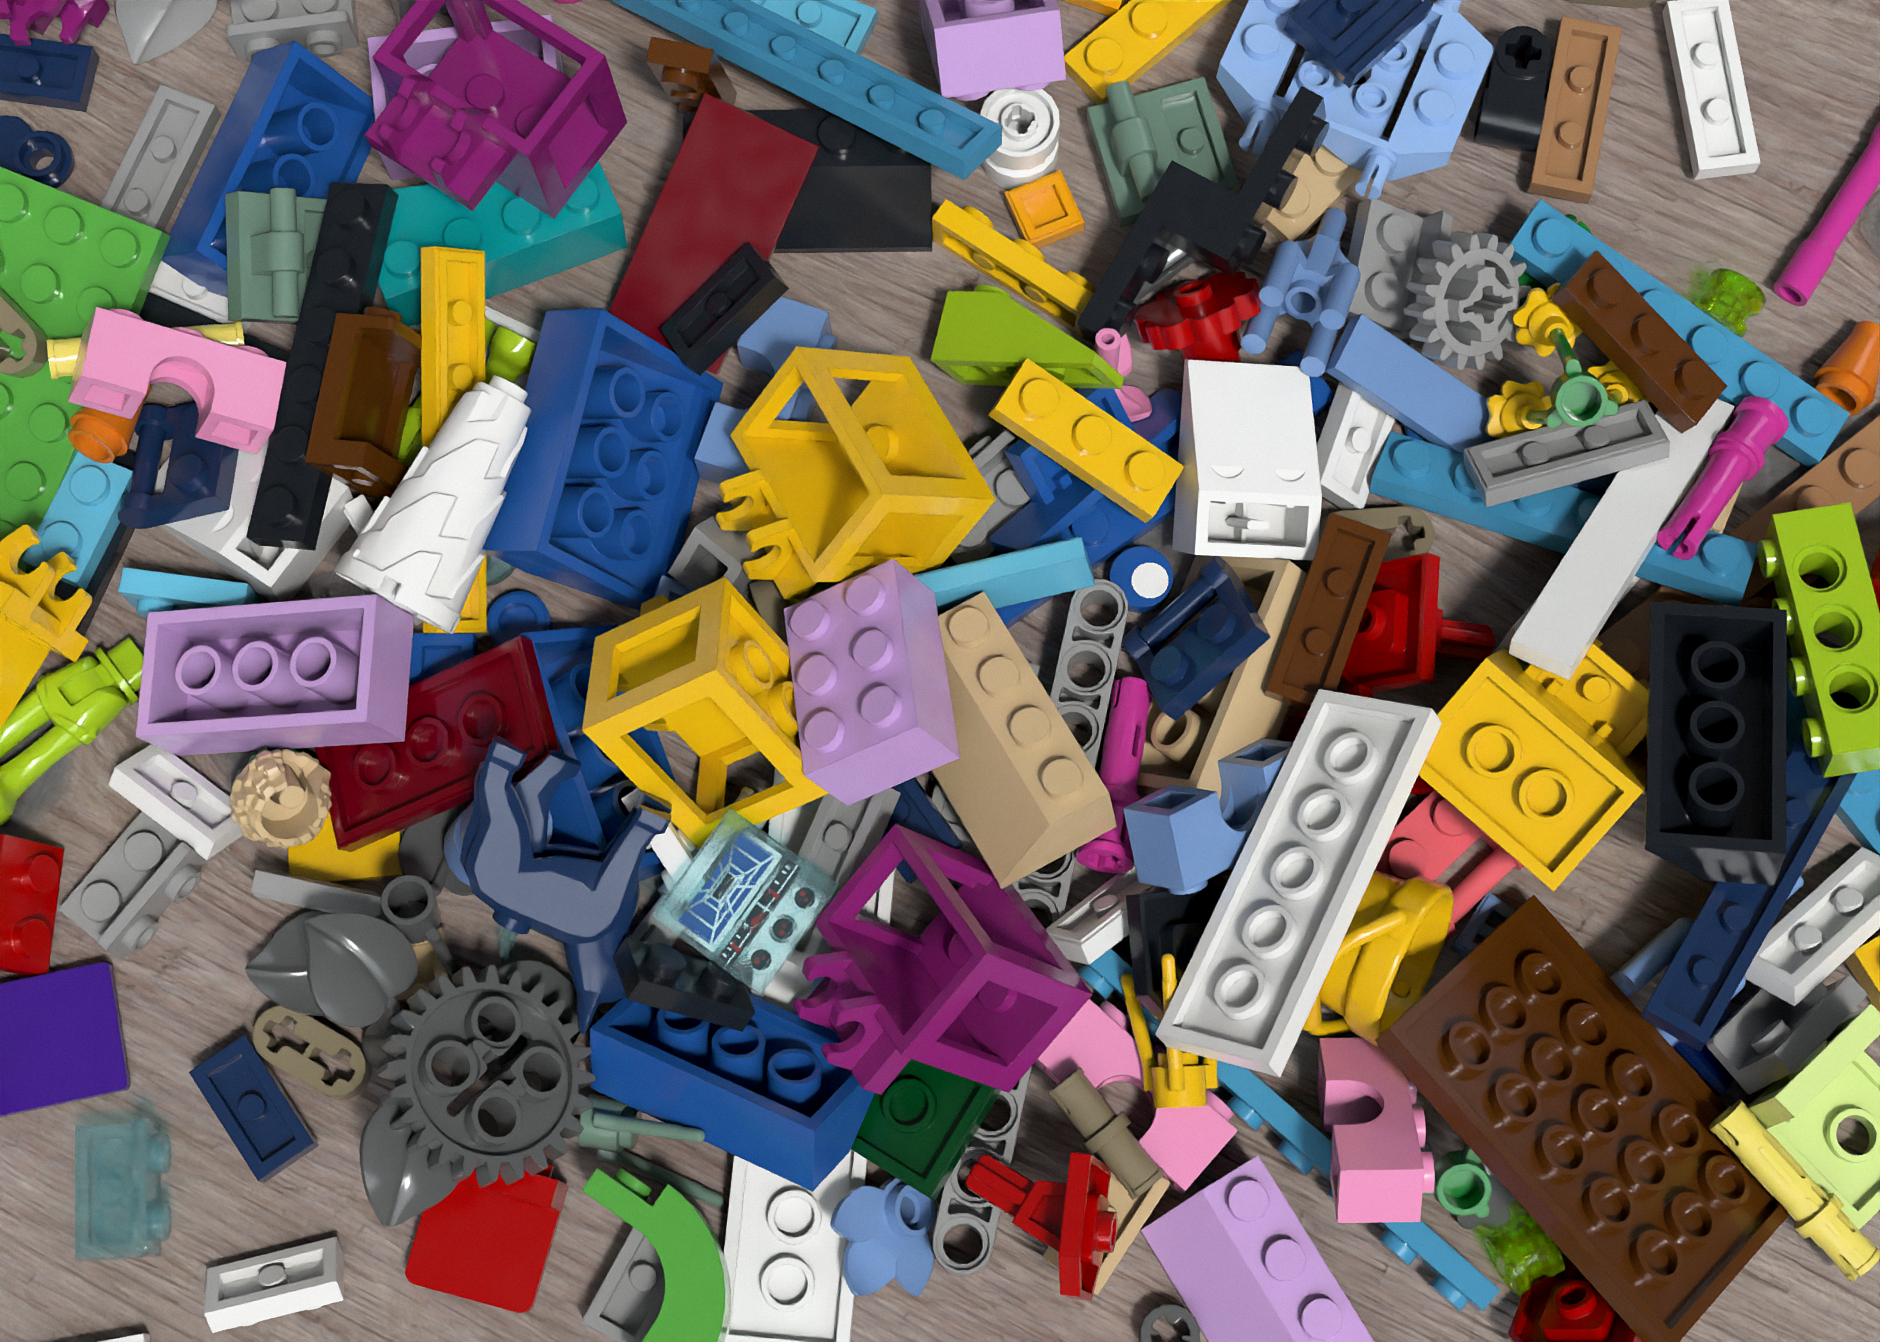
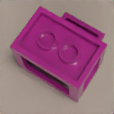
M416 0L372 57L392 100L365 133L369 145L471 211H474L496 182L555 219L627 124L606 56L517 0ZM445 3L459 38L427 77L410 67L403 55ZM483 3L580 63V69L571 79L494 31Z
M895 823L814 922L833 953L809 956L805 959L802 972L806 979L812 981L819 977L824 978L807 999H796L793 1003V1008L801 1019L833 1029L841 1042L835 1044L825 1043L821 1048V1052L828 1063L851 1070L864 1090L881 1095L907 1063L913 1059L1009 1093L1093 994L1012 884L1001 889L985 861ZM903 859L908 862L941 909L940 913L920 937L858 914ZM947 878L962 883L963 885L956 892V890Z

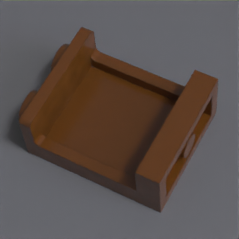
M365 307L363 315L336 314L305 462L366 497L383 499L385 496L391 498L409 469L408 466L398 461L416 371L421 368L422 336L420 330L409 328L401 323L402 316L399 313L380 307Z

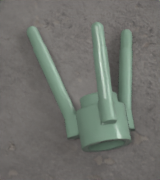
M594 1094L588 1095L587 1098L593 1102L591 1109L581 1114L580 1124L584 1129L578 1135V1141L582 1147L597 1149V1161L623 1166L665 1186L669 1184L677 1191L715 1207H720L724 1204V1197L721 1194L623 1151L624 1147L634 1149L640 1134L674 1140L702 1142L705 1138L703 1130L642 1119L641 1111L611 1097Z

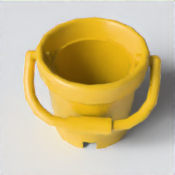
M1375 870L1302 1029L1309 1034L1322 1037H1332L1354 1032L1373 1045L1379 1046L1375 1039L1420 999L1433 973L1452 919L1454 897L1451 888L1446 884L1420 876L1403 880ZM1321 1004L1344 1016V1018L1329 1021L1322 1020Z

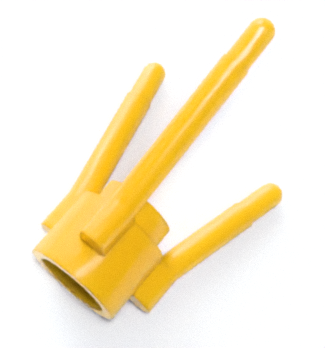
M1169 953L1164 954L1161 958L1164 1015L1177 989L1175 959ZM1128 973L1123 974L1120 981L1143 1067L1144 1091H1153V1108L1207 1106L1206 1089L1218 1088V1061L1203 1057L1202 1065H1198V1055L1166 1046L1167 1053H1158L1157 1066L1141 1002L1135 997L1133 977Z

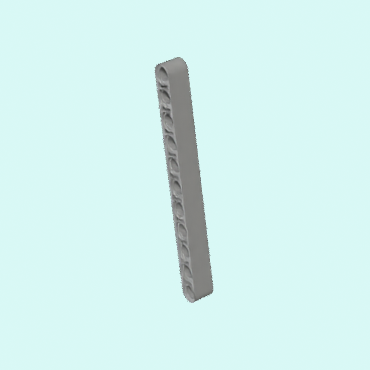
M1094 579L1095 586L1078 589L1073 595L1050 696L1066 724H1078L1088 732L1090 740L1081 748L1094 769L1098 759L1128 614V601L1124 591L1115 583L1106 579ZM1100 603L1108 606L1114 612L1116 618L1106 626L1095 627L1083 619L1081 612L1088 605ZM1089 663L1101 671L1103 679L1093 687L1082 688L1070 680L1068 672L1075 665ZM1077 849L1062 856L1064 864L1057 872L1041 874L1034 871L1012 883L1028 907L1042 910L1049 917L1051 924L1065 914ZM1032 1066L1009 1093L1001 1090L997 1099L1003 1101L1008 1106L1010 1111L1008 1123L1002 1129L995 1132L978 1128L944 1185L933 1235V1251L938 1264L947 1273L956 1277H971L980 1273L988 1265L993 1253L1002 1211L981 1197H971L965 1194L959 1187L958 1176L966 1165L977 1162L984 1154L993 1156L1011 1168ZM959 1227H968L974 1230L980 1236L983 1243L980 1255L968 1264H958L951 1261L944 1251V1241L947 1235Z

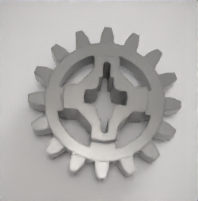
M1455 231L1452 233L1451 242L1436 240L1432 243L1435 255L1433 260L1420 257L1417 260L1416 264L1423 273L1420 282L1409 281L1406 288L1417 295L1416 303L1404 308V315L1417 317L1418 324L1412 328L1409 336L1413 340L1425 342L1421 351L1424 357L1439 360V365L1463 370L1464 367L1481 370L1484 368L1485 358L1496 361L1503 358V350L1500 344L1502 341L1517 342L1515 337L1516 331L1513 329L1512 314L1520 308V298L1526 297L1531 287L1520 285L1518 282V278L1524 273L1527 266L1525 262L1511 260L1515 250L1512 244L1498 242V236L1476 231H1473V233Z

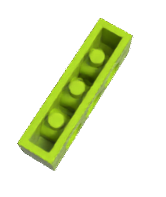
M1851 502L1772 514L1765 539L1758 541V560L1763 577H1773L1778 598L1772 600V609L1787 610V636L1793 656L1787 659V676L1793 696H1803L1808 718L1802 719V737L1806 753L1810 758L1818 757L1823 778L1879 770L1880 612ZM1816 574L1823 577L1830 586L1822 589L1813 588L1807 585L1800 576ZM1822 632L1833 633L1843 640L1845 646L1842 648L1826 647L1817 640L1815 635ZM1835 692L1849 693L1857 698L1861 707L1857 709L1842 708L1832 700L1830 694Z

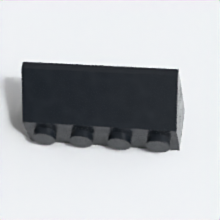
M825 109L745 110L821 146L774 253L932 252L931 163ZM683 111V141L697 111Z
M1651 602L1644 849L1703 880L1774 885L1786 855L1787 610Z

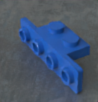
M1079 388L1076 390L1077 393L1157 448L1180 435L1182 392L1167 388L1159 390L1150 398L1152 404L1150 416L1140 421L1131 422L1114 389ZM1020 438L1005 453L1028 493L1031 502L997 530L989 540L995 551L1004 554L1053 543L1055 538L1078 518L1094 511L1099 505L1100 499L1105 495Z

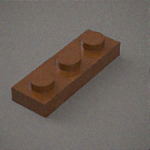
M651 36L646 62L673 105L679 106L678 112L683 115V111H697L704 93H709L732 105L735 104L737 92L714 49Z
M1598 250L1584 258L1550 297L1681 434L1696 426L1726 389L1727 385Z
M1330 512L1269 680L1265 696L1309 711L1319 689L1336 691L1392 533Z

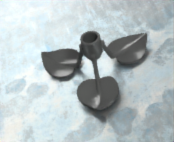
M474 799L407 828L399 845L398 853L400 868L404 876L392 880L385 887L381 896V906L384 914L375 917L395 926L405 935L410 944H417L427 940L451 979L452 975L460 970L438 931L441 914L436 897L440 895L443 887L456 895H474L471 887L461 882L449 869L443 853L444 837L451 823L467 809ZM315 910L290 920L277 931L262 952L245 967L250 981L276 1004L294 1012L323 1016L316 1006L309 989L307 979V945L303 923L311 917L332 913ZM478 1015V1025L489 1023L486 1017ZM492 1035L484 1036L492 1041ZM493 1060L487 1064L488 1068L484 1074H495L501 1067Z
M332 913L305 920L303 929L307 945V979L310 993L316 1006L328 1020L337 1025L347 1027H365L370 1025L363 1038V1052L372 1066L379 1069L386 1063L396 1060V1057L380 1048V1045L389 1036L401 1034L390 1021L400 1011V1004L394 996L410 988L417 977L418 965L410 942L395 926L364 914ZM525 960L506 964L497 970L500 984L505 977L515 970L521 971L522 990L525 992L538 983L543 982L546 984L541 1002L549 1007L563 999L566 1002V1006L558 1019L562 1025L578 1022L575 986L553 967L539 961ZM489 1019V1023L478 1025L483 1036L492 1035V1041L496 1042V1028ZM580 1030L578 1031V1033H576L573 1037L570 1038L572 1044L575 1043L577 1037L580 1034ZM519 1035L515 1043L503 1055L495 1059L496 1063L502 1067L512 1060L527 1045L526 1037ZM524 1064L523 1073L536 1071L531 1066ZM381 1104L369 1116L363 1128L359 1150L360 1167L364 1189L375 1215L383 1226L394 1227L442 1201L454 1190L458 1183L452 1180L453 1162L451 1161L446 1162L434 1171L427 1169L432 1152L428 1146H424L410 1154L408 1153L406 1148L415 1132L411 1127L392 1130L390 1124L403 1113L400 1105Z

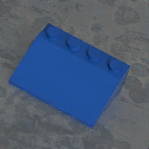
M602 308L546 311L525 388L528 396L524 404L532 411L525 425L528 430L503 489L507 492L506 497L482 549L486 550V553L526 573L640 611L641 604L654 597L662 575L674 579L668 572L681 551L700 477L694 457L715 402L719 403L723 382L707 372L699 376L688 368L676 353Z

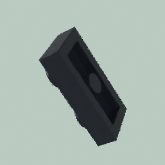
M747 242L660 330L683 363L701 376L789 288L764 254Z
M628 937L624 939L613 957L627 1000L743 1032L755 1013L740 970L727 965L722 960L713 959L707 961L679 953L676 949L664 943L648 944Z

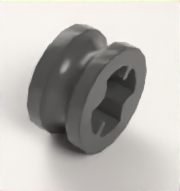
M1162 1305L1153 1309L1143 1319L1139 1329V1342H1152L1151 1335L1159 1333L1157 1330L1152 1329L1157 1319L1164 1317L1169 1324L1181 1320L1187 1328L1188 1336H1182L1180 1340L1184 1342H1200V1328L1195 1317L1187 1309L1177 1305Z

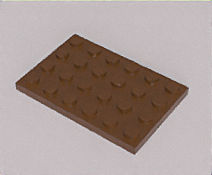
M1533 895L1455 965L1375 1041L1643 1342H1680L1789 1214L1776 1198L1740 1162L1741 1160L1709 1129L1711 1123L1727 1109L1725 1104L1656 1028L1648 1021L1639 1017L1641 1012L1538 898Z

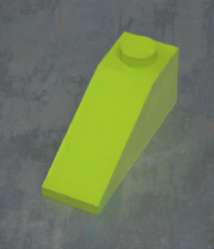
M978 285L974 287V291L947 292L930 360L961 385L1007 386L1019 366L1028 358L1070 388L1122 389L1124 377L1095 351L1011 299L1006 291L994 286Z

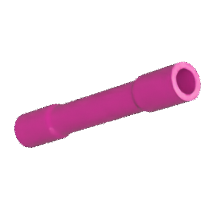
M1880 121L1871 133L1867 147L1811 234L1800 243L1773 285L1775 293L1786 302L1796 306L1806 305L1833 263L1835 252L1880 184Z

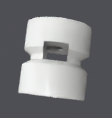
M1016 88L994 91L984 101L980 115L1002 125V145L981 164L987 177L998 186L1011 190L1053 173L1058 161L1060 130L1059 110L1053 98L1043 89L1021 91Z

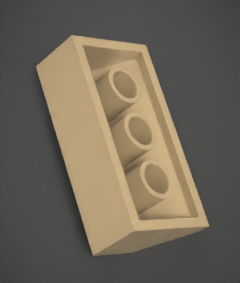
M1196 555L1180 594L1202 575L1200 568L1213 556ZM1219 556L1231 566L1239 577L1271 638L1193 707L1187 710L1177 721L1159 709L1152 695L1145 731L1146 738L1137 781V791L1150 795L1172 784L1217 791L1220 801L1222 787L1217 761L1261 738L1276 740L1290 705L1265 696V692L1308 575L1290 560ZM1217 595L1210 603H1208L1201 611H1199L1191 620H1189L1182 628H1180L1173 636H1171L1163 645H1161V646L1159 647L1160 650H1161L1162 648L1166 647V646H1167L1171 641H1173L1180 633H1182L1190 624H1192L1199 616H1201L1202 613H1203L1209 606L1213 605L1218 599H1220L1219 596ZM1170 771L1191 772L1189 780L1154 774Z
M982 592L938 616L960 758L931 771L999 887L1003 889L1117 827L1108 790L985 592Z

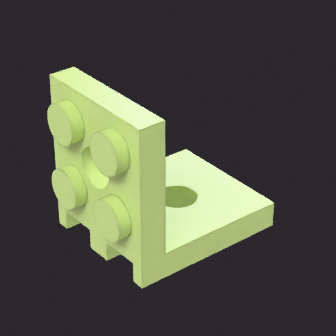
M1872 1004L1849 1014L1792 1074L1770 1084L1753 1102L1746 1105L1757 1117L1756 1119L1780 1142L1816 1184L1827 1194L1834 1192L1844 1204L1841 1210L1859 1230L1880 1210V1067L1864 1052L1880 1035V1012ZM1844 1118H1853L1860 1121L1868 1131L1869 1144L1861 1155L1847 1153L1837 1141V1127Z

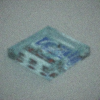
M730 808L655 911L652 919L762 996L837 891L839 885Z

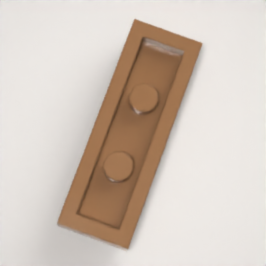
M1562 16L1556 34L1545 93L1546 106L1543 125L1533 157L1527 189L1528 193L1588 204L1593 193L1622 27Z

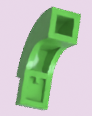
M621 1167L613 1178L597 1168L581 1191L641 1232L653 1245L662 1263L665 1278V1293L662 1307L657 1319L642 1342H724L731 1313L730 1277L720 1243L701 1212L669 1184H667L654 1205L651 1206L646 1200L653 1190Z

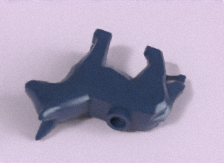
M494 734L485 760L479 763L474 778L473 810L463 837L460 861L469 879L472 893L494 910L492 918L496 923L519 934H528L532 927L563 941L568 968L577 992L578 1028L584 1034L591 1024L598 1004L611 1003L626 997L613 957L627 937L628 930L638 908L640 895L638 874L644 853L655 835L665 833L671 821L672 804L651 793L641 791L634 806L604 851L567 844H546L550 798L561 782L578 774L582 764L580 761L561 752L551 750L534 765L521 781L513 786L511 782L513 774L522 767L527 752L520 750L506 739Z

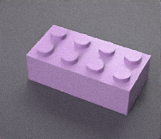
M377 594L150 612L147 617L136 737L177 756L260 751L265 747L268 750L403 742L405 741L414 616Z

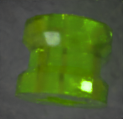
M1715 269L1705 282L1707 292L1703 297L1694 299L1692 304L1743 338L1747 332L1745 322L1749 317L1759 314L1766 303L1765 294L1752 280L1730 269Z
M1529 1213L1517 1219L1514 1229L1506 1233L1496 1230L1483 1237L1485 1248L1494 1267L1515 1296L1530 1290L1532 1280L1541 1275L1553 1277L1565 1270L1562 1256L1556 1244Z

